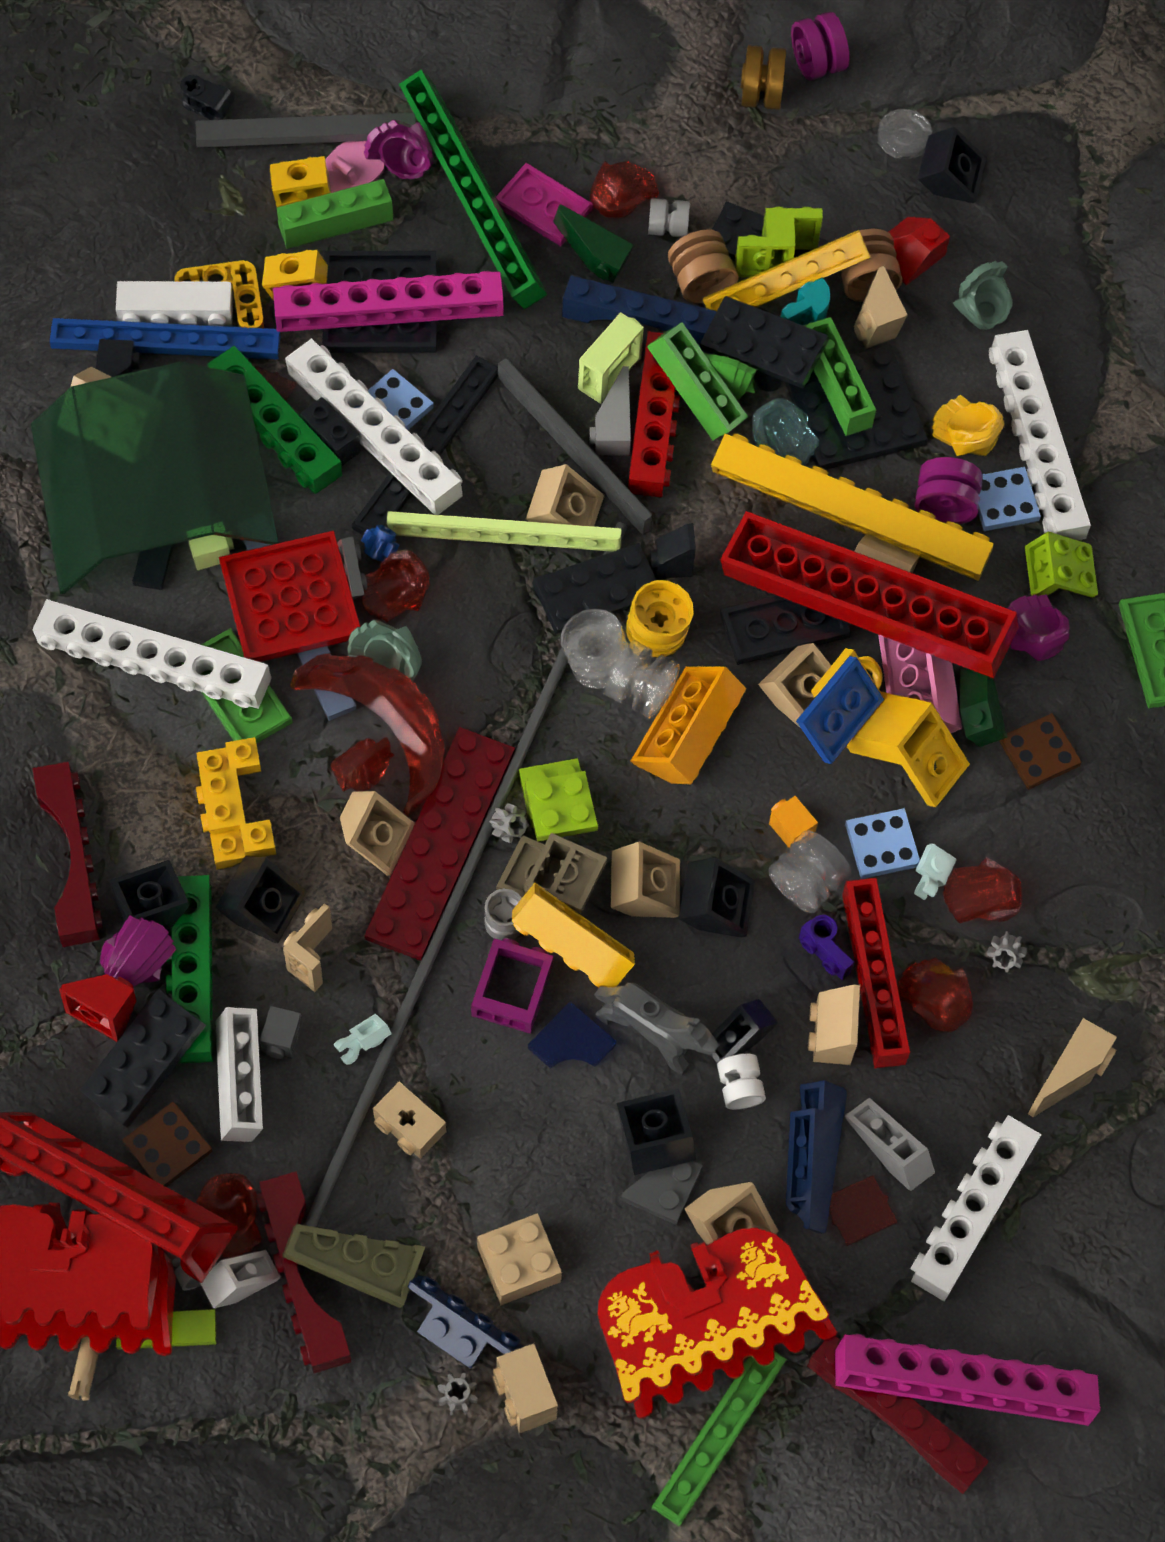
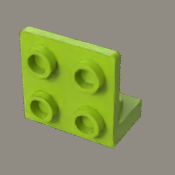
M1048 531L1025 545L1031 596H1042L1045 594L1048 596L1059 588L1092 598L1098 595L1093 552L1090 544Z

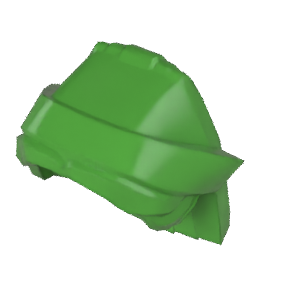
M705 353L736 400H739L746 391L755 393L754 375L757 369L729 357Z

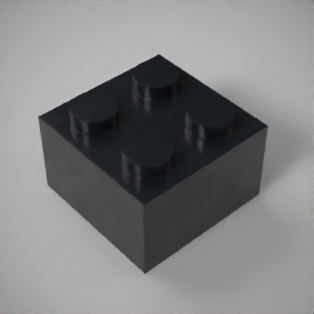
M678 1088L616 1103L634 1175L697 1160L692 1132Z

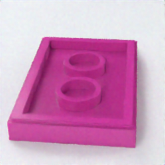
M528 163L523 165L496 196L500 207L505 213L560 247L566 239L553 223L559 205L562 204L585 218L593 210V203Z

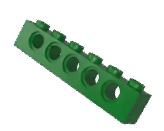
M235 346L207 364L209 374L207 380L212 385V388L215 391L220 390L225 396L229 407L234 411L237 409L242 414L243 421L251 430L255 428L260 434L263 444L268 449L273 448L277 452L282 465L287 469L291 468L296 473L295 476L302 487H309L314 494H317L342 476L341 460ZM237 381L241 382L240 384H232ZM255 400L259 401L258 403H250L251 401ZM269 420H277L274 423L267 422ZM287 439L295 440L293 442H285ZM306 458H311V459H313L312 461H309V462L302 461V460H304V459H306Z
M209 875L177 876L189 901V906L195 907L196 910L189 915L183 914L169 930L168 935H172V944L176 950L167 960V964H172V975L166 976L167 994H172V999L206 1025L178 1064L213 1062L212 886ZM188 935H193L197 937L196 940L190 944H185L181 942L182 939ZM189 964L197 966L195 971L191 973L181 971L184 966ZM187 994H195L197 996L191 1003L181 1001Z

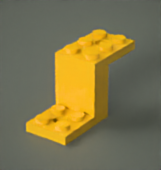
M844 649L811 690L814 697L819 694L849 656L857 657L871 678L854 650ZM878 689L884 698L883 702L848 743L847 748L850 753L902 765L927 806L936 808L970 764L931 702L885 693ZM935 761H936V767H937V768H936V770L934 771V763H935Z

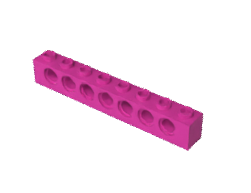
M482 271L472 274L454 273L444 276L426 275L416 278L398 277L388 280L369 279L360 282L341 281L332 284L313 283L304 286L284 285L273 288L277 332L503 316V292L500 271Z
M845 1334L835 1350L836 1386L1089 1426L1100 1412L1098 1375L1088 1374L1082 1370L1069 1371L1057 1369L1046 1364L1038 1366L1026 1364L1016 1359L1007 1361L995 1359L985 1354L970 1355L960 1353L954 1349L939 1350L929 1348L923 1344L908 1345L897 1343L892 1339L877 1340L866 1338L861 1334Z

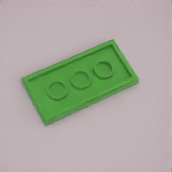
M1165 593L1121 599L1119 608L1148 708L1165 706Z
M231 628L201 644L244 657L240 641ZM207 670L202 672L200 675H208L212 671ZM232 679L228 683L233 684L238 682L240 679ZM270 685L266 690L259 709L250 706L243 708L224 698L219 700L213 699L201 692L233 741L255 737L257 744L293 723L292 717Z

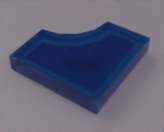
M569 1002L528 1044V1049L550 1069L559 1062L571 1059L585 1061L596 1067L616 1046V1041L572 1002Z

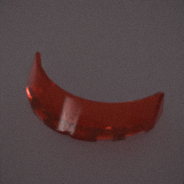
M331 653L317 655L294 671L290 687L293 690L317 689L348 696L369 707L388 724L402 745L408 762L410 788L403 814L409 817L433 793L442 770L445 752L444 739H442L438 724L439 719L432 704L424 694L419 692L417 685L407 676L393 667L389 669L373 662V658L362 655L357 657L330 656Z

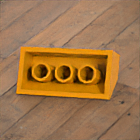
M685 667L633 755L631 762L635 766L671 784H692L698 777L706 758L711 754L721 732L726 728L733 711L739 705L746 688L727 667Z

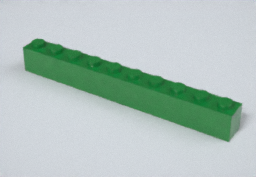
M421 69L401 82L399 86L417 120L422 125L437 158L498 272L500 271L501 278L511 297L525 310L548 294L433 81Z

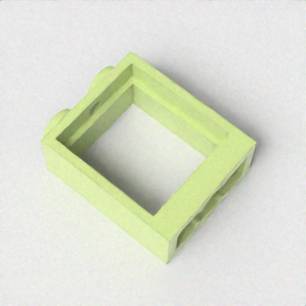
M620 312L579 359L578 389L600 404L605 400L622 367L629 366L630 371L641 358L644 327L635 318L627 317Z

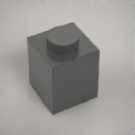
M270 1006L260 1038L261 1049L265 1051L266 1055L276 1059H283L284 1056L293 1057L303 1024L301 1013Z

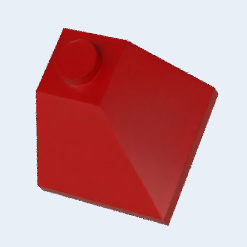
M907 217L888 232L894 241V248L897 253L896 259L903 278L902 282L907 286L946 255L950 235L931 218Z
M108 974L66 983L59 989L67 1014L116 1042L124 1034L137 1001L134 987L129 981L122 977L115 979Z

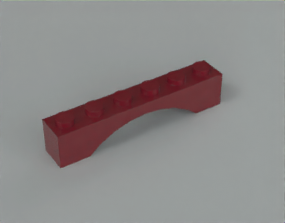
M69 762L32 768L36 795L40 807L51 815L63 829L70 845L71 865L68 881L62 896L54 907L58 935L62 947L99 941L98 930L104 929L101 911H95L93 901L99 900L96 882L90 883L89 873L94 872V865L91 854L86 855L84 845L90 844L87 826L81 827L80 817H85L83 800L76 797L75 790L81 789L78 771L72 772Z
M297 1171L259 1182L261 1193L255 1195L260 1212L267 1211L270 1223L264 1224L269 1243L276 1241L279 1253L273 1254L278 1273L285 1272L287 1284L282 1285L286 1303L293 1302L296 1314L291 1316L295 1334L302 1333L305 1345L299 1347L304 1365L311 1364L315 1374L352 1362L341 1323L329 1316L313 1300L303 1284L297 1263L282 1257L293 1227L296 1224L301 1225L307 1211Z
M838 1337L825 1340L812 1355L807 1366L833 1388L851 1397L887 1423L916 1449L937 1474L964 1494L989 1461L910 1397L836 1386L835 1350L841 1340Z

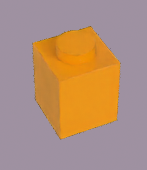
M796 796L788 801L782 799L772 807L769 825L791 851L815 835L818 822Z

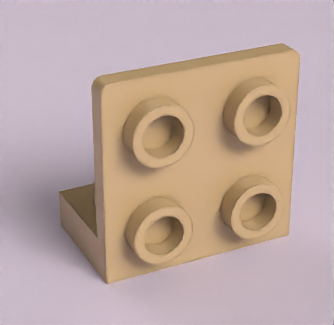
M325 903L319 909L315 908L308 914L304 921L305 925L298 932L293 931L286 938L283 947L287 970L314 992L323 984L320 957L314 951V948L332 930L330 907Z

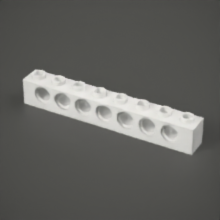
M1024 330L995 335L993 345L989 348V359L991 364L996 365L997 384L999 388H1003L1005 394L1004 406L1006 411L1011 413L1013 419L1011 422L1012 432L1014 436L1019 438L1020 457L1022 461L1026 460L1028 466L1027 475L1030 484L1034 485L1036 492L1035 500L1038 509L1042 511L1044 517V533L1049 531L1075 540L1086 539L1091 524L1029 332ZM1041 459L1047 460L1050 463L1042 462ZM1048 484H1054L1057 488L1051 487ZM1056 509H1062L1065 513L1059 512Z
M311 338L285 358L288 374L316 401L323 397L358 432L360 444L434 515H439L463 496L460 475L454 469L449 470L435 451L430 452L416 433L411 434L397 415L392 416L381 399L378 397L374 399L362 381H356L352 378L346 366L341 362L337 363L324 345L319 346Z
M46 599L32 629L39 645L48 650H55V648L63 650L75 658L86 657L93 659L102 666L108 667L113 665L120 667L129 674L136 675L140 673L149 676L152 680L159 683L166 681L176 684L179 688L186 691L197 690L203 692L213 699L219 700L224 698L243 708L250 706L259 709L272 679L268 664ZM67 630H73L69 634H63ZM95 638H101L97 642H91ZM122 646H129L125 650H118ZM150 654H157L153 658L146 659V657ZM178 662H184V664L179 667H173V665ZM204 671H212L208 675H200ZM232 679H240L236 683H228Z

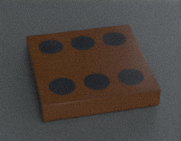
M1052 713L1007 733V738L999 740L1028 790L1078 768L1082 763Z
M174 1101L122 1139L123 1144L150 1178L165 1187L213 1152L212 1148Z

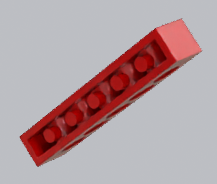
M648 332L628 489L637 495L662 497L663 487H669L671 470L666 469V462H672L674 445L669 444V437H675L677 420H672V412L678 413L680 396L675 395V386L647 348L650 343L664 333ZM662 388L665 389V391H658L656 389ZM653 413H661L663 415L656 416ZM651 437H656V438H659L660 440H651L650 438H651ZM647 462H654V463H656L657 465H648V464H646V463H647Z
M877 878L846 881L842 897L858 983L860 985L874 1068L905 1065L910 1049Z

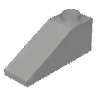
M629 366L622 367L595 416V427H589V444H595L596 455H630Z
M868 1098L845 1115L846 1120L887 1170L908 1190L912 1191L935 1174L928 1148L872 1099Z

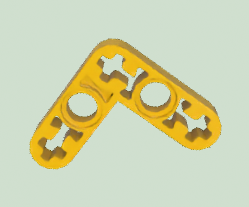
M234 261L181 269L176 273L174 281L190 279V281L200 282L199 277H203V282H209L208 278L211 275H221L223 277L221 282H231L238 326L264 328L256 269L251 262ZM241 272H246L248 284L242 285ZM244 294H251L255 297L251 303H243L239 299ZM252 312L254 325L249 326L247 313Z

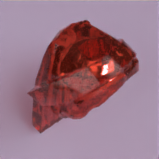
M605 161L595 178L589 197L593 207L599 210L601 215L607 218H624L632 213L645 199H657L659 195L658 185L654 181L653 175L637 164L623 161L610 165Z
M410 550L392 552L382 561L377 571L365 575L367 590H364L362 603L370 615L374 614L378 619L382 618L386 622L396 618L407 609L419 611L425 593L430 587L429 572L419 556Z
M387 737L377 743L373 739L365 738V740L359 741L342 755L335 758L330 765L331 771L343 792L349 788L355 792L367 791L377 785L382 779L390 759L395 754L391 752V745Z
M985 858L979 866L953 869L952 876H948L947 885H944L943 897L949 907V911L959 923L976 918L1003 922L1019 914L1022 907V885L1019 878L1012 871L991 859Z
M933 958L929 961L924 959L920 963L915 962L902 973V978L898 981L900 1000L912 1004L913 1010L931 1028L952 1032L964 1024L972 1015L973 999L963 968L952 971L939 959Z
M225 1173L215 1175L205 1183L195 1202L238 1227V1230L222 1252V1256L227 1258L241 1256L243 1253L250 1252L252 1247L258 1246L262 1240L255 1224L257 1193L252 1183L243 1174Z

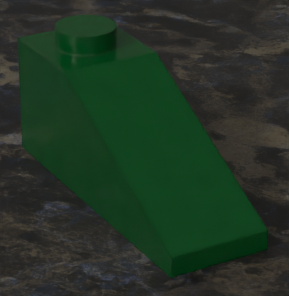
M560 204L553 223L590 271L594 272L597 277L614 283L628 260L634 245Z
M960 666V711L966 737L979 747L1007 738L994 678Z

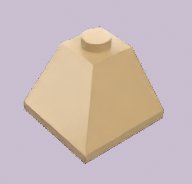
M376 791L352 792L340 816L346 844L384 874L391 876L415 823Z
M751 1182L710 1189L685 1208L697 1233L707 1245L728 1233L744 1228H759L775 1234L779 1232L756 1187Z

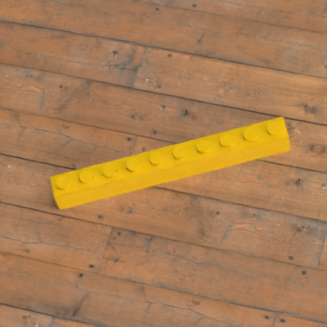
M736 433L732 436L724 434L711 463L712 472L865 535L870 534L974 580H980L994 543L989 542L990 538L978 532H974L972 535L962 531L963 527L957 523L947 521L945 524L935 520L936 516L925 510H920L919 513L908 508L909 505L901 500L893 499L891 502L882 498V494L874 489L866 488V490L855 487V483L847 478L839 477V479L830 477L828 476L829 473L820 467L813 466L811 469L801 465L802 461L793 456L786 455L785 458L775 454L776 451L769 446L760 444L757 447L748 443L749 440L742 435Z

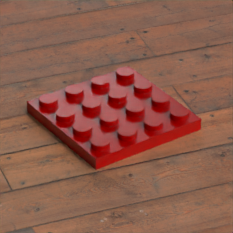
M334 530L219 557L244 658L262 662L346 642L351 632L360 627Z

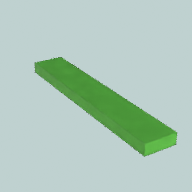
M774 1351V1361L768 1366L758 1364L754 1357L749 1356L744 1364L745 1370L743 1375L734 1379L653 1504L652 1509L677 1526H681L787 1359Z

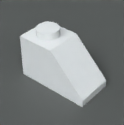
M263 1250L221 1260L211 1269L203 1283L200 1284L213 1308H218L247 1298L278 1281L281 1276L268 1252Z

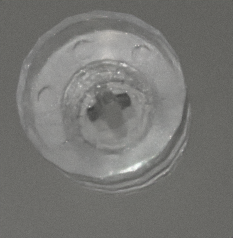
M601 609L584 610L572 616L564 625L561 633V646L568 659L571 671L578 682L586 687L605 688L621 681L628 673L632 663L631 651L625 639L622 626L616 616Z
M633 640L616 662L607 681L605 695L621 704H625L634 695L632 710L639 712L643 708L642 715L652 719L670 697L676 683L680 665L674 661H670L666 665L667 658L663 655H660L650 664L653 650Z
M808 830L804 831L791 844L789 848L790 853H782L778 861H774L770 865L768 872L774 885L788 900L806 912L815 913L821 907L822 902L828 900L830 896L829 890L836 891L850 877L851 870L844 856L834 845L818 833Z

